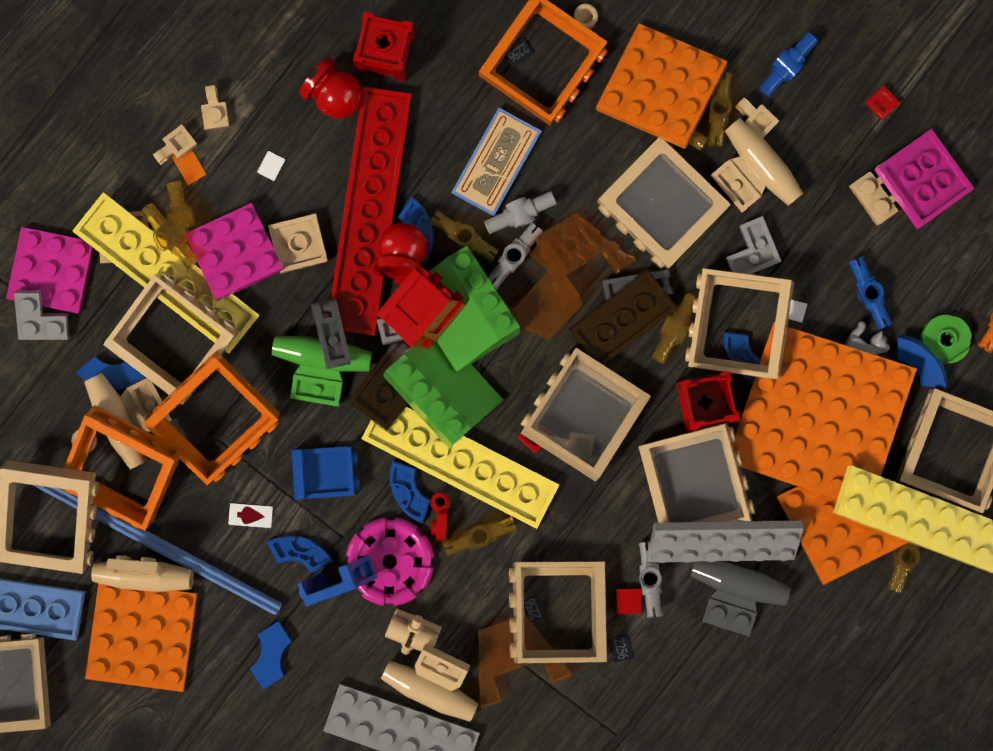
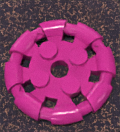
M386 517L368 522L363 526L364 529L359 534L355 533L346 551V556H348V563L357 560L358 556L369 555L378 578L374 580L375 583L371 587L364 584L357 589L363 594V598L377 605L384 606L385 603L397 606L412 601L417 597L416 594L421 589L424 590L427 587L433 574L432 558H434V553L429 539L417 530L418 527L415 524L402 518L396 517L395 520H387ZM386 529H394L395 537H386ZM372 536L376 541L369 547L365 540ZM409 536L416 542L412 547L404 541ZM388 554L394 555L397 559L396 566L391 569L386 568L383 564V558ZM414 557H422V567L414 566ZM409 576L415 581L410 587L404 583ZM385 586H394V594H385Z

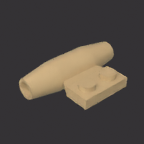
M739 118L725 130L740 157L729 159L710 176L741 212H744L762 196L765 187L788 206L803 194L787 165L765 139Z
M103 373L84 381L92 407L96 405L147 432H151L143 424L144 420L162 402L152 381L145 378L126 388L121 396H119ZM167 414L165 419L169 422L172 421L169 414ZM108 437L111 445L129 469H133L148 461L146 455Z
M116 556V559L94 562L91 578L92 582L119 589L167 592L191 589L194 573L192 569L164 562H156V559L143 557L138 561L131 560V557Z
M427 644L424 645L414 666L415 668L389 661L381 677L383 681L406 697L437 712L466 721L472 720L479 704L457 689L460 688L471 665Z

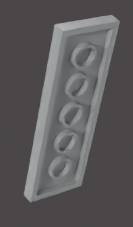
M802 521L654 523L648 550L649 562L659 563L795 560L804 528Z
M342 683L339 684L323 730L324 732L379 751H474L480 734L477 730Z

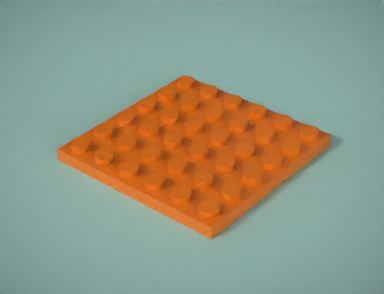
M775 322L773 323L759 365H769ZM787 327L780 380L755 377L735 435L736 442H733L734 451H739L742 460V466L739 467L834 499H838L848 466H854L881 477L917 369Z

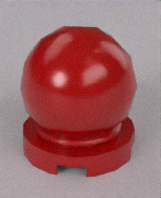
M327 56L316 66L319 71L314 78L310 79L307 77L299 94L306 101L314 98L316 107L324 115L333 119H344L353 115L358 110L363 93L354 75L346 71H336L337 62Z
M406 222L392 224L386 229L379 241L381 257L375 261L373 269L375 275L381 279H384V275L395 278L394 283L401 284L414 268L421 271L423 267L420 264L424 261L428 251L427 240L423 231L417 226Z

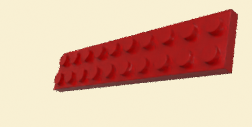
M363 87L330 300L336 299L344 332L375 336L378 320L377 312L380 309L384 279L376 276L373 269L376 259L381 257L379 253L381 236L393 223L412 94Z

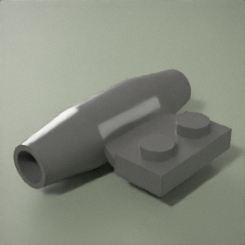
M725 561L694 562L690 574L691 577L716 589L709 597L702 622L749 637L757 615L755 602L786 606L791 591L790 586L764 573Z

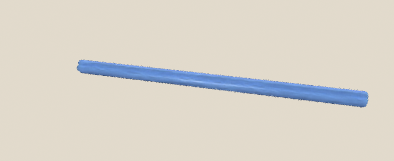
M33 485L77 509V496L67 493L64 489ZM97 507L96 520L180 565L192 569L193 572L274 615L280 611L282 603L149 531L135 528L125 520L114 517L109 512Z

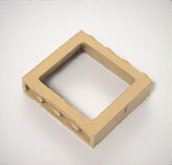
M703 269L702 274H698L696 288L700 289L699 297L695 298L693 303V313H696L695 323H691L689 329V337H692V344L686 350L685 360L689 362L688 367L719 372L730 371L733 374L780 380L794 282L787 279ZM715 285L779 293L768 366L709 358L704 355L713 288Z
M160 271L151 278L103 345L170 395L181 383L127 341L129 334L163 289L167 290L221 332L220 337L197 368L215 351L222 355L239 331L235 329L236 326L232 321L227 318L222 319L215 314L216 310L207 303L202 304L195 298V293L186 287L181 288L175 283L176 279L172 275ZM198 386L185 399H183L180 402V404L183 405L186 401H188V399L195 392Z
M929 389L895 481L974 512L983 513L992 502L990 494L993 488V444L972 496L916 476L913 472L938 406L992 427L993 411L938 389Z
M7 460L0 468V562L83 574L93 561V551H90V543H93L95 537V528H92V520L95 519L97 506L93 505L99 486L98 482L95 481L96 473ZM16 483L72 490L78 493L74 558L12 549Z
M605 562L513 563V568H509V583H513V593L509 594V606L513 608L514 618H510L509 628L510 633H514V643H510V658H514V663L607 662ZM587 575L591 578V649H525V576Z

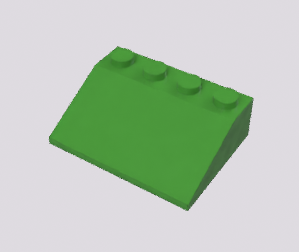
M467 246L447 257L429 271L433 274L437 271L443 277L441 282L453 293L458 291L464 296L462 301L466 306L436 340L456 372H459L519 335V324Z
M436 341L429 350L423 347L411 348L392 364L383 375L449 449L503 401L500 395L471 364L456 372Z

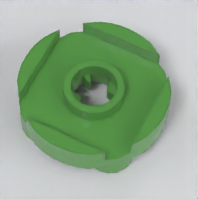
M940 315L931 319L924 326L920 334V340L928 346V349L937 359L941 360L942 364H951L963 359L970 349L971 331L961 318L951 315ZM945 332V335L949 333L952 336L949 340L950 346L942 345L940 342L942 333Z

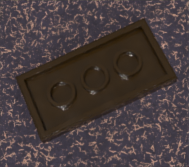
M646 269L570 327L569 330L590 357L604 365L676 310L677 306L650 271Z
M404 340L392 344L348 400V403L386 432L408 405L402 396L383 377L385 371L413 348Z

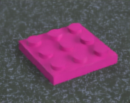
M932 129L874 169L916 229L925 225L974 189Z
M252 203L184 234L216 301L284 270Z
M21 227L6 299L15 301L14 293L16 290H41L42 307L80 314L94 248L83 239Z

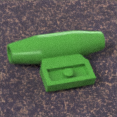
M275 336L272 346L273 356L300 365L293 375L290 399L338 407L343 386L340 372H369L373 352L347 344L351 364L326 369L319 338L309 336Z

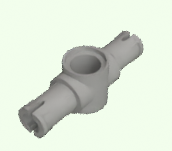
M551 191L532 200L522 197L507 204L506 209H503V213L485 220L484 223L489 234L507 226L519 228L534 221L535 217L538 216L537 213L557 203Z
M531 222L519 239L515 238L505 248L503 255L498 260L499 264L488 276L491 283L497 278L492 284L494 288L498 289L509 273H513L517 267L523 264L525 257L531 251L529 248L543 233L539 227L532 233L536 228L534 223ZM510 250H518L521 253L520 260L511 262L507 258L508 252Z
M645 542L639 543L641 556L639 581L642 587V596H645L647 618H654L653 609H655L656 617L663 616L660 601L662 577L659 564L649 562ZM647 574H654L657 576L658 581L655 585L648 586L644 583V577Z

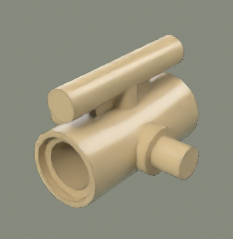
M396 608L385 637L401 643V652L408 655L413 649L422 651L425 644L434 648L442 626L425 620L420 615L415 616Z

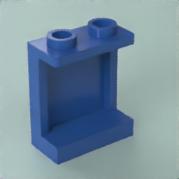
M353 446L291 450L295 500L355 496L356 490H360L359 475H354V466L358 465L357 451H353Z
M370 556L362 557L339 567L338 569L343 581L330 585L325 572L299 582V595L304 601L305 606L307 607L351 591L377 579L378 577Z

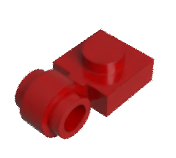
M440 492L434 494L430 502L432 509L437 512V520H432L431 534L436 535V541H446L447 512L450 507V499L445 493ZM443 499L445 504L439 507L436 505V501Z

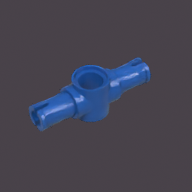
M807 32L794 48L785 49L772 64V73L758 89L765 96L770 97L782 82L791 81L805 65L803 63L805 56L817 44L818 40Z
M862 256L848 262L858 281L856 283L858 299L865 304L867 310L871 311L878 330L893 324L884 306V303H886L883 298L884 289L880 283L876 282L874 276L871 277L864 257ZM867 287H872L876 291V297L873 300L867 298L865 294Z

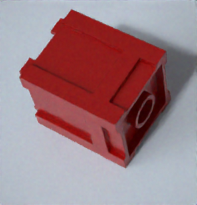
M364 12L358 46L353 58L357 72L365 74L372 72L394 77L397 81L405 82L409 50L415 39L413 22L404 20L399 22ZM386 36L390 45L381 49L376 41Z
M414 268L377 312V315L401 336L410 347H423L429 350L466 306L462 301L464 296L458 291L455 293L450 291L441 282L443 277L437 271L433 274L432 272H427L424 268L421 271Z
M730 371L675 383L684 418L685 431L740 421L739 412L735 410L732 396ZM706 395V398L711 399L712 402L708 405L709 409L704 410L703 406L698 405V401L702 400L701 396Z

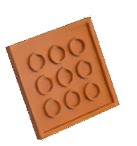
M638 24L596 106V110L686 149L727 67L728 61L642 24Z
M798 486L777 496V500L788 521H802L804 529L800 543L823 586L910 543L834 514L833 511L837 499Z
M98 583L85 679L184 692L198 593L180 590L167 592L127 590Z

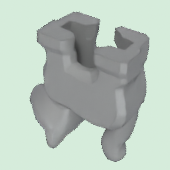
M863 321L858 323V327L852 331L845 343L846 346L876 356L880 353H886L890 348L887 337L883 335L882 331L875 334L869 344L859 338L866 328V324Z

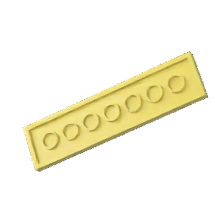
M104 192L73 229L75 234L144 288L155 274L160 271L162 273L166 272L176 279L175 283L181 288L186 287L194 292L195 298L202 304L207 303L216 310L215 314L219 317L232 321L239 333L225 350L228 354H230L260 316L233 294L216 301L202 270ZM163 289L157 296L158 299L214 343L221 335L218 329L167 290Z
M408 407L403 410L387 432L371 420L361 438L536 529L559 487V484L465 436L449 449L421 417Z
M854 466L847 467L833 511L834 514L993 574L992 519Z

